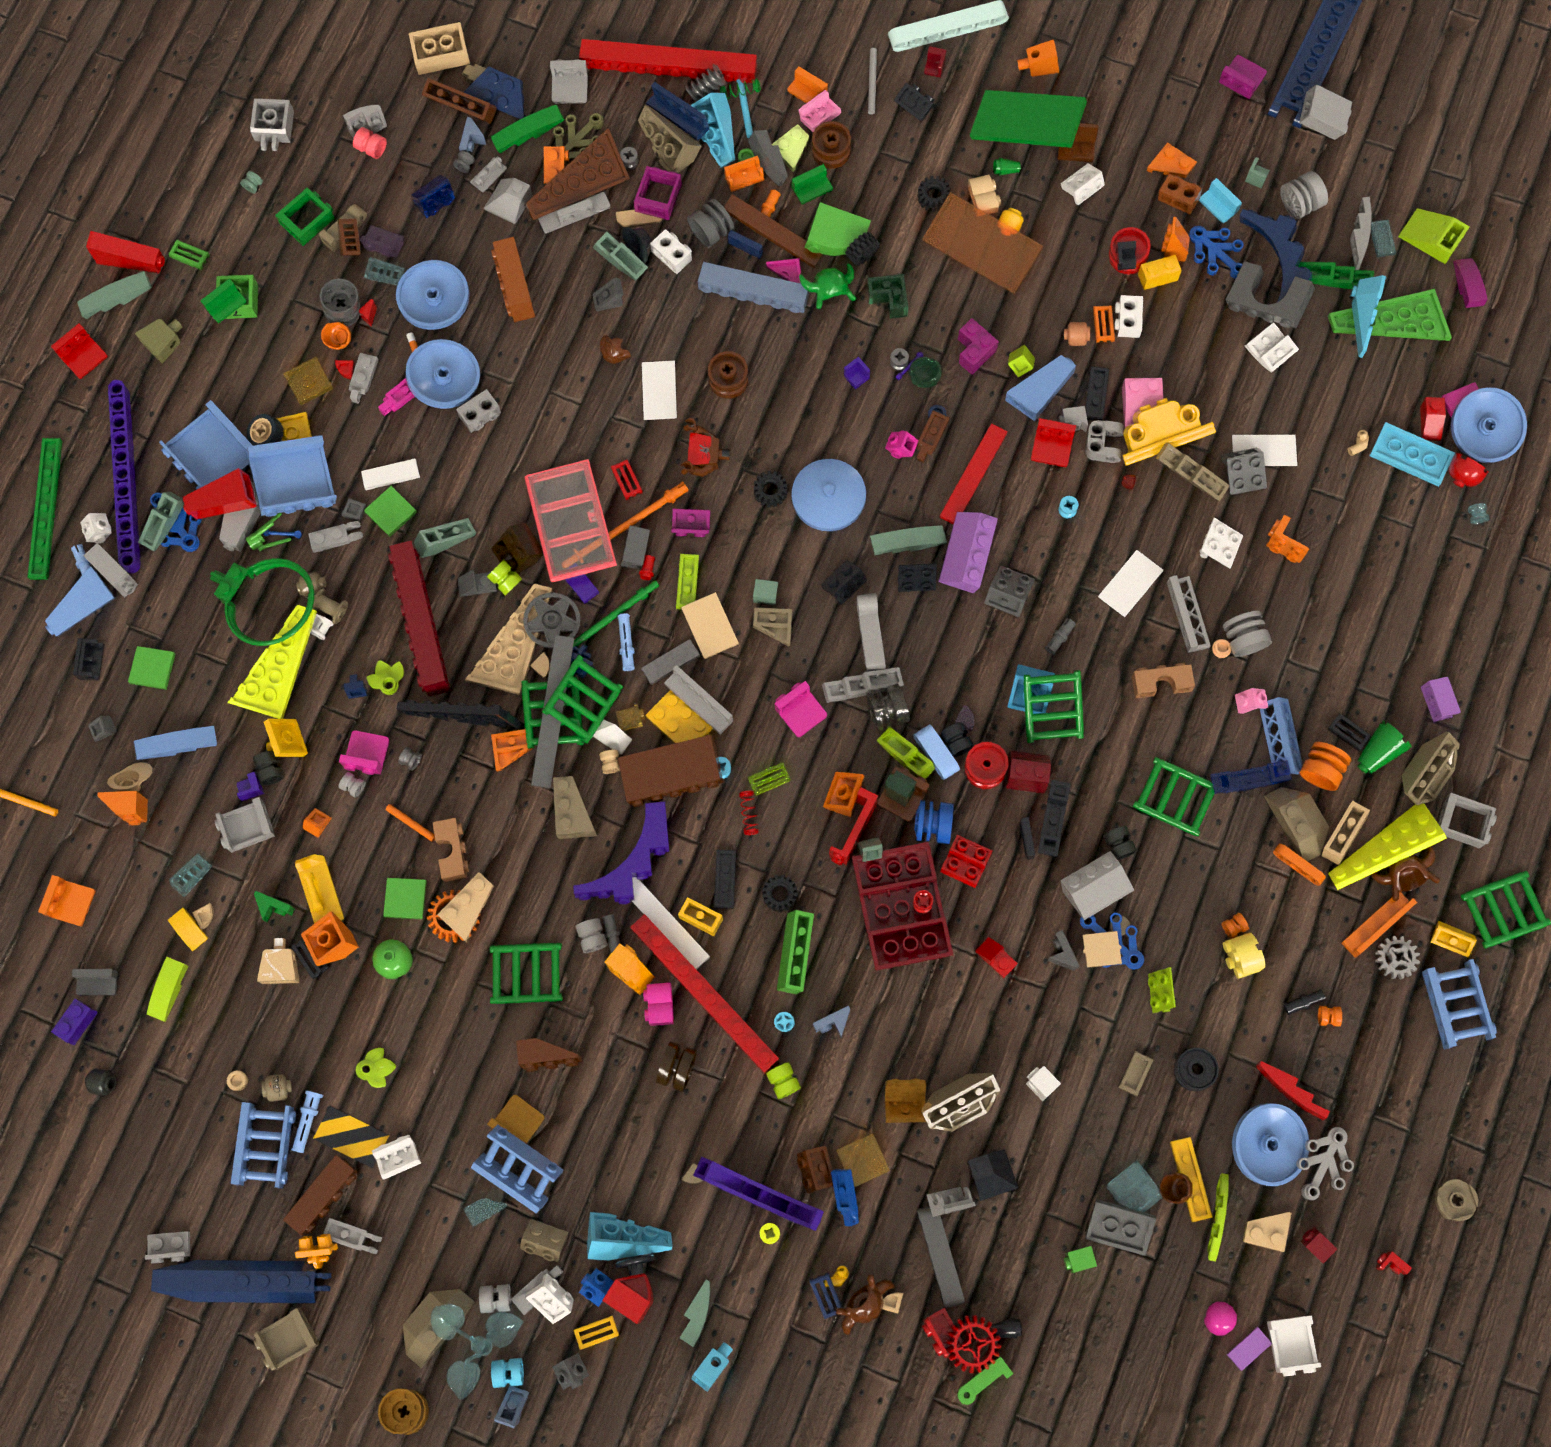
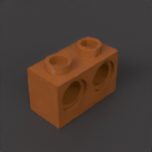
M1169 174L1159 190L1158 200L1187 214H1191L1201 197L1202 188L1195 183L1183 180L1179 176Z

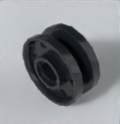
M1195 1047L1186 1050L1178 1056L1174 1063L1175 1078L1181 1087L1188 1091L1198 1092L1205 1090L1214 1084L1218 1077L1219 1066L1217 1059L1211 1052L1203 1048ZM1193 1065L1200 1067L1199 1075L1193 1073Z

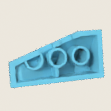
M709 93L691 106L706 115L710 129L701 139L709 146L710 153L720 168H723L735 161L731 111L725 93Z
M1383 275L1360 279L1357 286H1353L1350 296L1353 297L1352 310L1358 357L1363 358L1369 344L1373 329L1370 324H1373L1378 311L1374 308L1377 307L1379 299H1381L1386 276Z

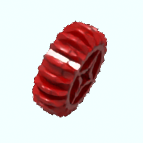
M966 1315L964 1316L965 1323L961 1319H957V1323L960 1326L951 1325V1328L955 1330L954 1333L947 1331L946 1334L952 1337V1339L945 1340L946 1344L951 1345V1347L946 1348L947 1353L953 1352L948 1358L950 1361L956 1359L954 1366L958 1367L962 1363V1371H965L969 1366L970 1373L974 1372V1367H976L977 1372L981 1373V1365L988 1370V1361L995 1364L992 1356L999 1357L1000 1354L994 1350L995 1348H1001V1345L995 1343V1341H999L1001 1338L999 1335L993 1336L998 1330L997 1328L990 1329L992 1322L988 1321L984 1325V1317H981L979 1322H977L978 1318L976 1315L972 1316V1321ZM972 1327L982 1328L988 1337H976ZM966 1329V1339L957 1344L959 1335ZM972 1338L976 1342L979 1341L978 1344H975L974 1350L970 1346L967 1347L968 1344H971ZM989 1344L987 1353L980 1359L981 1348ZM958 1351H970L974 1361L963 1359Z

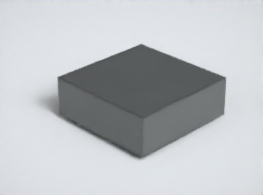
M348 498L342 516L360 522L367 505Z

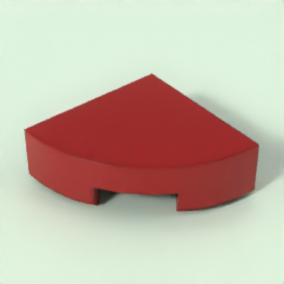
M335 360L338 372L344 378L351 380L354 372V361Z

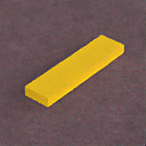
M1191 1137L1171 1141L1170 1144L1178 1173L1188 1176L1193 1184L1192 1196L1186 1201L1191 1221L1196 1222L1212 1218Z

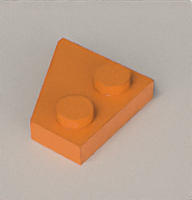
M1167 142L1147 167V171L1151 173L1152 171L1163 172V175L1171 174L1186 178L1196 166L1197 161Z

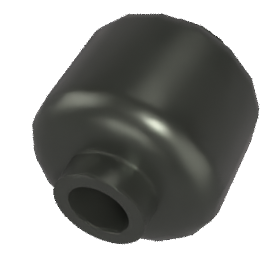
M95 1068L85 1077L86 1089L91 1094L108 1095L116 1087V1077L110 1070Z

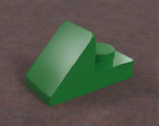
M258 891L254 893L260 914L265 922L269 921L273 911L284 917L286 914L293 915L295 908Z

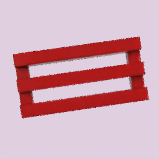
M628 459L611 466V470L626 500L631 496L635 497L638 493H643ZM624 465H626L630 473V476L637 488L635 490H633L631 483L622 467ZM617 468H619L628 486V489L630 491L629 493L626 492V489L616 471Z

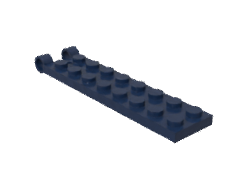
M1362 0L1322 1L1267 115L1276 118L1281 106L1298 112L1292 126L1299 129L1302 127V124L1299 122L1306 92L1315 85H1322Z

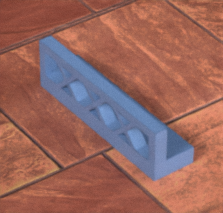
M1277 697L1267 701L1268 706L1273 705L1274 713L1271 717L1267 715L1266 708H1260L1275 778L1288 774L1298 775L1303 766L1288 699ZM1273 722L1278 725L1276 735L1272 734L1270 729ZM1277 741L1282 743L1283 748L1280 753H1277L1274 748ZM1282 759L1286 761L1287 770L1280 772L1278 765Z

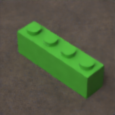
M799 910L787 913L777 991L797 994L804 990L813 913Z

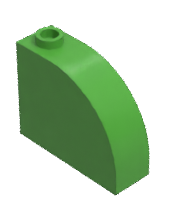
M820 202L804 248L809 249L813 253L829 256L846 254L847 247L850 246L851 242H854L855 238L857 239L864 232L867 233L871 220Z

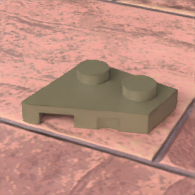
M754 608L753 628L786 646H790L792 609Z

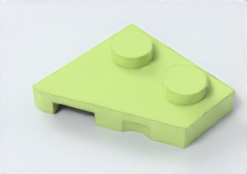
M797 124L771 144L779 146L783 162L793 172L796 170V165L809 142V135Z

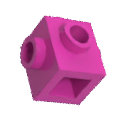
M907 431L891 432L885 449L891 453V456L898 459L901 457H912L918 440Z

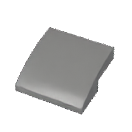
M379 105L360 107L343 115L353 139L361 127L373 131L374 134L387 127Z

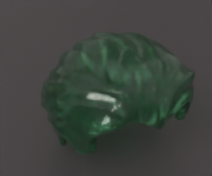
M917 358L911 363L908 371L911 382L921 388L935 386L941 379L942 366L933 358Z

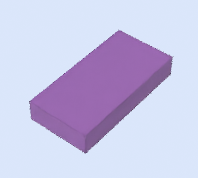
M1256 1327L1226 1355L1242 1371L1272 1343Z

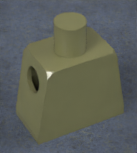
M157 319L137 331L135 335L163 364L181 343L175 333L183 327L176 319L168 325L162 319Z

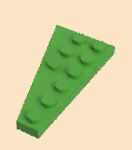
M1435 289L1380 301L1377 307L1374 308L1378 311L1373 324H1370L1373 327L1371 333L1373 336L1450 341L1452 338ZM1352 308L1329 313L1328 319L1333 333L1356 334Z

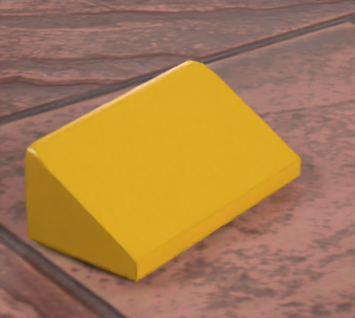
M1438 921L1430 942L1469 957L1477 940L1475 935Z

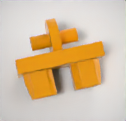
M330 1233L319 1235L317 1237L318 1245H313L312 1236L301 1237L299 1239V1250L295 1252L296 1258L308 1257V1264L313 1263L316 1269L322 1268L323 1262H328L329 1260L328 1256L323 1255H330L333 1250L338 1249L337 1243H332Z

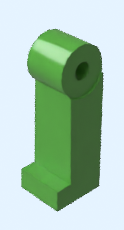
M1000 1356L997 1357L995 1364H989L988 1370L982 1369L981 1373H977L958 1389L959 1401L965 1405L973 1403L976 1395L1003 1374L1008 1379L1013 1375V1372Z

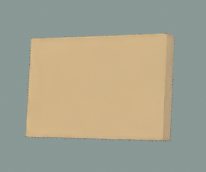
M716 592L681 607L704 660L739 645Z

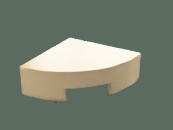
M543 652L530 666L542 678L546 679L549 674L550 664L546 654Z
M211 903L192 912L202 930L207 928L212 921L213 906Z
M891 1293L884 1297L883 1310L898 1314L903 1293Z

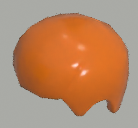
M327 323L321 330V339L327 347L340 350L347 347L351 342V332L348 326L343 323Z

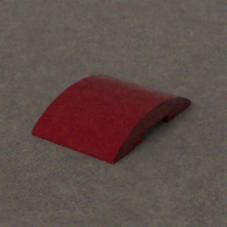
M929 842L883 850L882 858L866 862L862 861L861 855L852 856L857 889L875 971L954 956ZM921 890H926L933 896L932 909L925 914L918 913L913 907L914 896Z

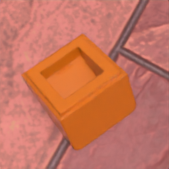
M315 808L304 819L303 829L319 837L330 822L331 817Z

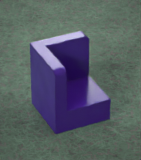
M857 357L844 367V377L854 389H857L870 379V369Z
M255 772L247 774L248 779L237 782L239 791L237 796L241 801L264 794L262 785L259 783Z

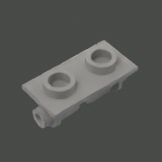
M493 157L474 176L470 183L484 193L507 170V167L501 163L500 157Z

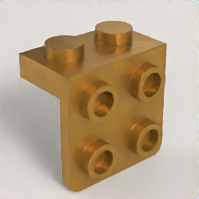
M892 1079L885 1082L886 1123L926 1122L921 1112L925 1105V1080Z
M513 1095L495 1119L491 1118L487 1125L491 1127L489 1131L500 1125L527 1144L545 1120V1116L519 1096Z

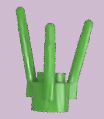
M278 513L256 532L246 537L253 551L257 548L259 551H262L265 548L291 541V538H286L263 545L265 539L262 534L274 525V521L282 513Z

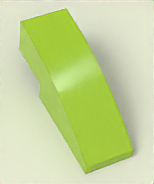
M891 727L877 739V742L915 777L921 776L926 779L935 770L931 760L921 754L917 747Z
M166 957L151 995L147 1015L166 1022L182 987L180 985L189 966Z

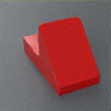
M990 937L975 951L1003 979L1018 964L1004 951L1002 945Z

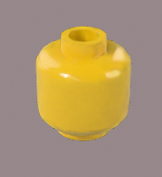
M1013 208L1004 210L997 223L998 228L1001 229L1000 233L1008 237L1011 234H1018L1024 222V218L1021 216L1022 213Z

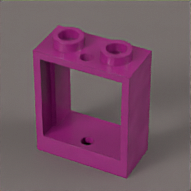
M646 166L634 200L635 212L669 220L682 185L681 174L674 171L661 170L658 167ZM650 181L673 186L668 204L645 198Z

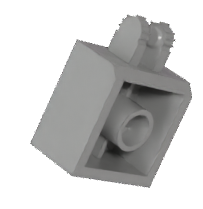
M254 98L250 130L254 140L261 142V150H267L268 142H272L271 147L273 151L278 150L279 142L290 143L294 110L290 100Z

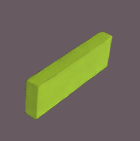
M680 554L676 609H681V607L696 601L699 555Z

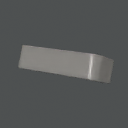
M876 593L857 595V612L866 672L886 669L878 617Z

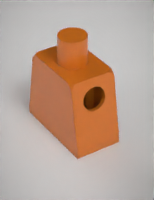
M1054 40L1027 48V58L1017 60L1019 71L1030 69L1032 77L1059 73Z

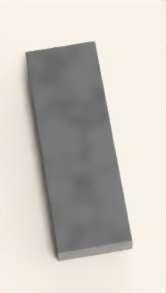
M689 639L645 665L641 670L649 683L653 685L673 673V668L676 665L681 668L700 657V654Z

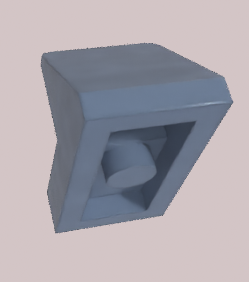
M467 117L459 150L470 154L474 150V143L486 145V141L471 117Z
M849 1006L814 1022L813 1027L816 1033L819 1031L825 1033L831 1030V1025L834 1024L842 1038L850 1013Z
M510 1385L494 1421L515 1428L519 1424L520 1415L529 1392Z

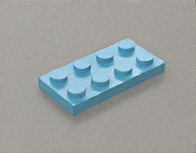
M1385 422L1370 456L1439 487L1455 452Z

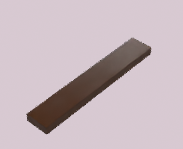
M732 194L725 204L724 208L730 216L812 268H815L823 256L821 253H813L809 249L804 248L806 240Z

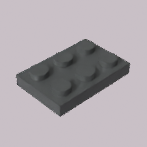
M1096 1199L1085 1239L1145 1256L1156 1222V1215Z

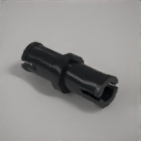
M1320 989L1308 995L1302 994L1295 1000L1283 1003L1287 1015H1291L1302 1009L1308 1010L1310 1006L1326 1001V998Z

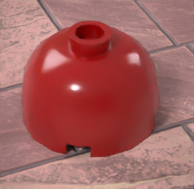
M1456 453L1449 465V474L1454 479L1453 483L1460 488H1463L1464 485L1474 487L1480 484L1489 471H1484L1485 467L1469 457L1464 460L1461 458L1462 454Z

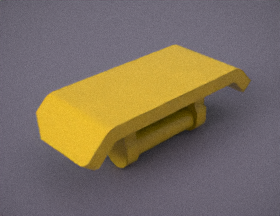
M313 854L296 860L295 867L299 873L314 924L330 911L342 921L344 919L343 912L325 857Z

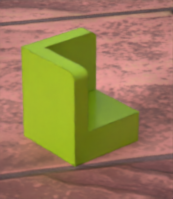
M1025 344L1009 354L1008 365L1017 377L1034 368L1035 357Z

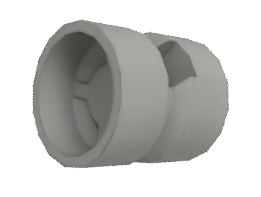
M599 918L590 919L575 926L578 937L583 938L581 941L583 953L598 951L608 946L605 935L600 933L603 928Z
M510 1284L497 1285L496 1288L492 1285L480 1286L479 1305L481 1313H492L495 1309L498 1312L511 1311Z

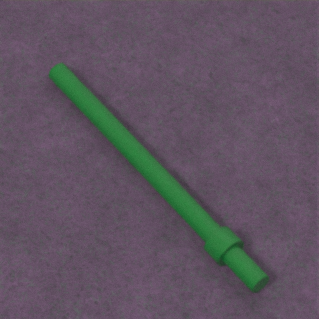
M654 580L645 588L641 587L636 591L637 594L574 639L573 647H578L617 618L618 615L624 613L638 601L646 599L649 593L659 587L657 581Z

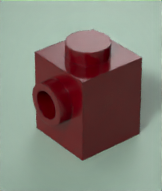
M1315 1227L1312 1230L1306 1231L1303 1239L1300 1241L1323 1264L1337 1250Z

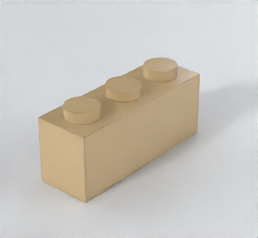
M1352 801L1324 847L1322 857L1340 865L1368 818L1370 810Z

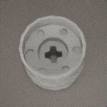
M1313 171L1299 176L1297 180L1294 179L1285 183L1280 189L1282 202L1288 213L1295 219H1300L1304 215L1310 214L1311 210H1318L1328 203V193L1324 182Z
M1251 611L1237 615L1223 624V629L1227 632L1226 637L1229 639L1235 638L1230 642V647L1235 657L1250 655L1272 644L1268 630L1261 629L1265 625V621L1260 620L1262 619L1260 611Z

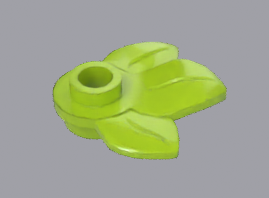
M379 660L375 668V674L367 676L368 684L374 689H380L386 695L396 693L399 688L398 682L404 676L403 665L401 662H397L391 667ZM388 684H393L392 688H386Z
M375 1048L366 1054L365 1060L357 1064L356 1075L362 1080H367L372 1087L382 1088L386 1086L384 1077L391 1074L395 1070L396 1065L391 1060L383 1058V1048ZM364 1066L369 1067L370 1071L368 1073L362 1071Z

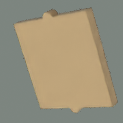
M1117 931L1082 935L1084 943L1083 953H1085L1087 968L1122 964L1120 954L1122 947L1119 945Z

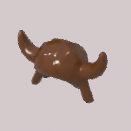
M1433 846L1427 848V854L1422 859L1413 854L1390 865L1388 874L1382 875L1377 872L1371 874L1373 879L1379 884L1392 885L1393 901H1398L1399 891L1407 892L1422 886L1428 879L1434 883L1440 882V879L1428 870L1435 861Z
M868 1275V1285H864L853 1294L846 1308L836 1309V1314L845 1316L842 1322V1330L846 1335L851 1334V1329L856 1322L869 1323L879 1316L884 1305L882 1295L887 1290L895 1288L892 1281L884 1279L875 1284L874 1275Z

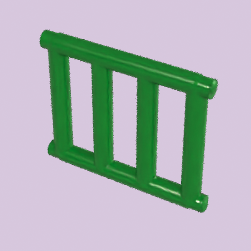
M578 655L548 700L542 713L550 714L583 737L582 740L588 744L620 694L623 685L619 683L616 685L584 662V658L581 655ZM579 667L612 690L607 700L573 676ZM568 683L603 706L598 715H595L563 692ZM558 699H561L593 722L588 731L553 708Z
M1075 670L1074 673L1037 677L1024 675L1027 743H1033L1034 740L1072 736H1077L1080 739L1084 738L1081 671ZM1074 681V692L1032 696L1031 685ZM1075 699V710L1033 714L1032 703ZM1068 718H1075L1076 720L1075 729L1034 732L1033 722Z
M527 680L521 681L526 743L527 748L531 749L538 744V738H534L533 727H540L541 719H532L531 709L543 708L545 700L530 701L529 690H544L547 688V682L528 683ZM568 683L566 688H571L572 698L580 703L579 689ZM573 708L574 717L568 718L583 728L582 715ZM577 733L576 735L559 736L558 744L577 743V745H584V741L582 740L583 737Z
M1155 757L1153 762L1155 765L1138 802L1135 801L1133 807L1198 837L1200 835L1199 827L1215 792L1220 790V786ZM1161 768L1171 771L1172 775L1157 808L1154 809L1145 805ZM1179 776L1190 780L1173 818L1164 814L1163 811ZM1197 784L1208 788L1191 826L1182 822L1181 819Z
M1527 871L1514 874L1460 895L1462 900L1467 902L1484 940L1482 945L1485 949L1551 925L1550 919L1545 917L1529 883V873ZM1520 881L1538 919L1537 922L1527 924L1510 884ZM1499 888L1503 889L1520 928L1509 931L1491 891ZM1484 894L1502 935L1491 938L1475 903V897Z
M562 943L490 946V953H493V997H490V1004L562 1001L563 996L560 994L559 950L562 948ZM540 951H551L552 994H540ZM512 952V995L501 996L500 953ZM520 952H532V995H520Z

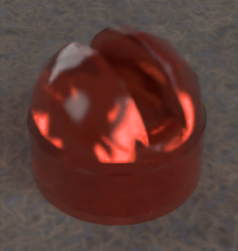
M1126 474L1123 476L1122 486L1133 490L1136 475Z

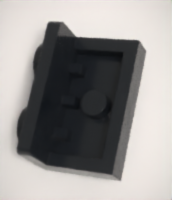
M846 560L821 586L823 590L834 596L837 602L842 605L867 581V578L861 568Z

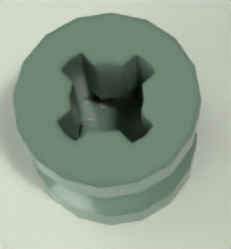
M248 171L246 178L242 179L240 184L247 191L255 194L257 187L262 185L263 180L254 172Z

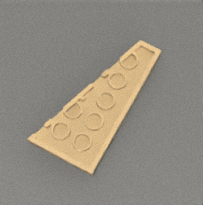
M533 584L521 601L518 609L513 612L510 620L502 627L489 645L487 652L477 662L474 670L466 677V682L521 695V681L526 680L536 643L529 638L525 631L523 623L524 613L533 599L545 593H552V588ZM546 598L542 600L549 604L551 598ZM534 606L529 613L528 622L538 616ZM540 632L532 634L538 639Z

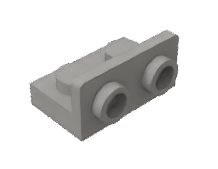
M189 1231L147 1235L148 1255H145V1260H151V1264L164 1263V1259L171 1258V1262L184 1261V1257H190Z

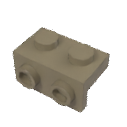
M530 1219L521 1240V1250L528 1254L541 1256L547 1261L559 1262L560 1254L569 1232Z

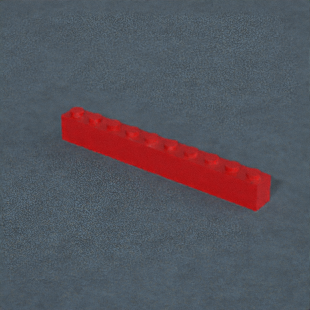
M589 39L581 40L579 59L586 60L587 69L595 68L604 71L617 70L620 72L650 73L658 76L671 75L673 77L683 76L696 79V77L703 78L701 75L703 72L709 75L707 69L710 68L714 71L712 65L715 64L721 70L726 82L740 79L742 83L744 81L746 83H753L752 79H755L757 70V55Z
M645 914L630 927L641 942L764 1075L779 1062V1058Z

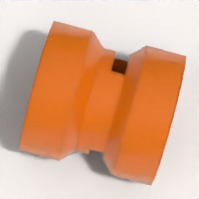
M1237 913L1231 920L1227 919L1221 923L1223 930L1230 939L1237 937L1240 932L1244 933L1249 930L1248 923L1241 913Z
M1319 1006V1026L1332 1024L1333 1026L1340 1027L1342 1024L1341 1007L1334 1006L1333 1008H1328L1327 1006Z

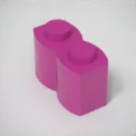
M671 983L647 984V990H643L644 1002L648 1001V1009L644 1010L645 1021H649L650 1026L674 1024Z

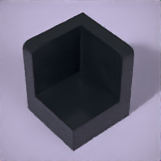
M1136 241L1117 242L1118 270L1136 269Z

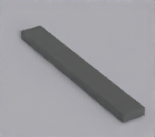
M555 635L544 707L570 667L574 638ZM558 699L553 708L563 713L564 701ZM542 713L531 786L547 789L551 788L561 722L550 714Z

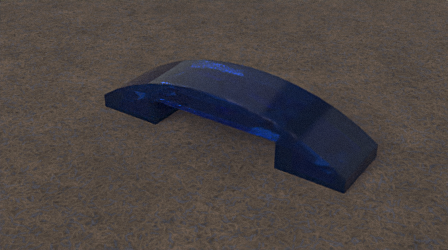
M1287 760L1269 763L1267 766L1210 774L1214 794L1251 790L1292 779Z

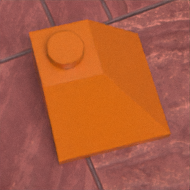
M332 911L301 934L316 966L344 959L359 948L352 932Z

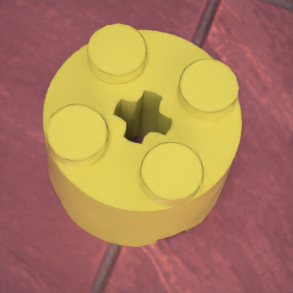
M1252 933L1223 942V948L1228 955L1226 964L1229 969L1234 970L1237 979L1260 972L1265 968L1262 950L1258 951L1256 944L1259 943Z

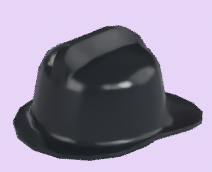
M625 227L622 231L625 245L643 263H646L648 260L647 249L651 247L652 238L641 227Z

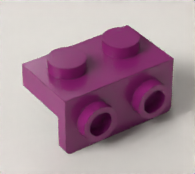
M673 508L671 533H676V536H687V533H694L695 537H705V534L710 533V510Z

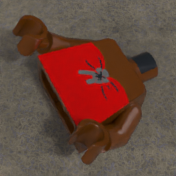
M693 418L685 420L690 426L685 425L683 429L685 431L692 430L693 433L690 432L688 461H684L680 465L686 468L681 471L683 475L690 473L691 475L704 477L718 469L719 460H730V449H720V441L715 435L696 425V421Z

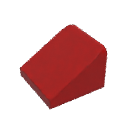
M370 299L359 309L362 319L369 326H372L377 310L373 299Z

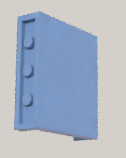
M211 400L205 404L208 410L166 444L162 441L159 442L163 447L161 451L164 455L175 460L172 463L179 471L183 469L186 472L184 476L191 484L193 482L196 483V490L238 468L245 471L250 467L247 447L253 445Z
M322 435L247 447V456L261 516L272 517L277 515V513L285 512L290 514L300 509L309 511L315 507L322 506L327 508L336 504L337 496L334 495Z

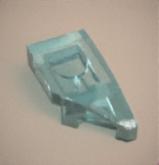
M481 1198L463 1210L472 1227H475L505 1209L507 1205L506 1203L492 1201L488 1198Z

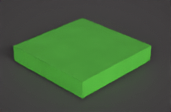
M392 486L364 510L389 537L417 513Z
M137 646L128 682L130 684L167 690L175 653Z
M387 878L383 916L386 918L423 919L427 880Z

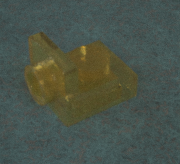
M634 704L632 708L616 711L619 727L622 731L643 726L642 720L645 719L643 708L639 709L638 704Z

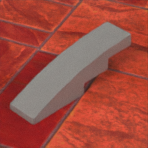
M1362 197L1359 206L1360 213L1356 217L1355 229H1353L1350 237L1355 270H1359L1369 242L1372 214L1370 197Z
M897 667L864 672L862 675L825 682L822 684L826 703L887 691L901 687L904 684L900 669Z

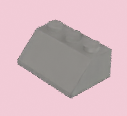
M1111 851L1061 880L1063 893L1083 920L1134 891L1122 865Z

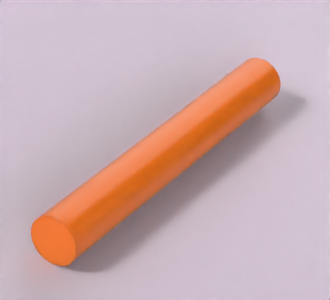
M389 804L386 807V811L431 842L435 840V835L393 805Z

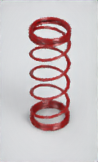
M748 790L739 793V797L745 799V801L741 802L740 806L746 801L755 799L742 798L753 796L754 791ZM742 806V807L747 808V809L743 810L741 814L744 815V814H743L744 811H746V810H748V809L756 808V807H745V806ZM744 815L747 816V818H745L742 822L744 823L746 819L756 817L757 815ZM744 823V824H746V825H750V826H747L746 828L751 827V826L758 825V824H747V823ZM744 828L743 830L745 835H755L759 833V829L757 828L745 830L746 828Z

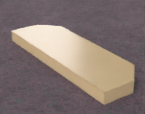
M635 210L616 212L617 223L623 227L660 223L662 221V218L638 213Z

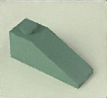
M466 518L421 530L413 543L421 558L438 554L475 536L476 532L469 519Z

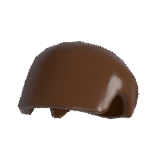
M1183 1173L1166 1174L1160 1182L1159 1191L1162 1198L1166 1201L1181 1204L1191 1198L1193 1184L1190 1178Z

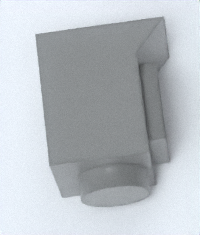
M1085 406L1062 409L1061 416L1058 417L1059 422L1076 425L1075 431L1080 429L1085 432L1087 431L1088 421Z

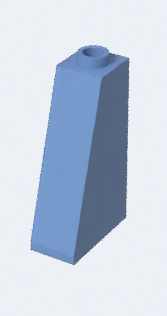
M1060 355L1010 389L1006 394L1005 401L1035 421L1074 374L1076 365L1070 358Z
M93 567L86 570L45 620L47 623L45 627L51 635L55 634L59 637L115 599V596Z

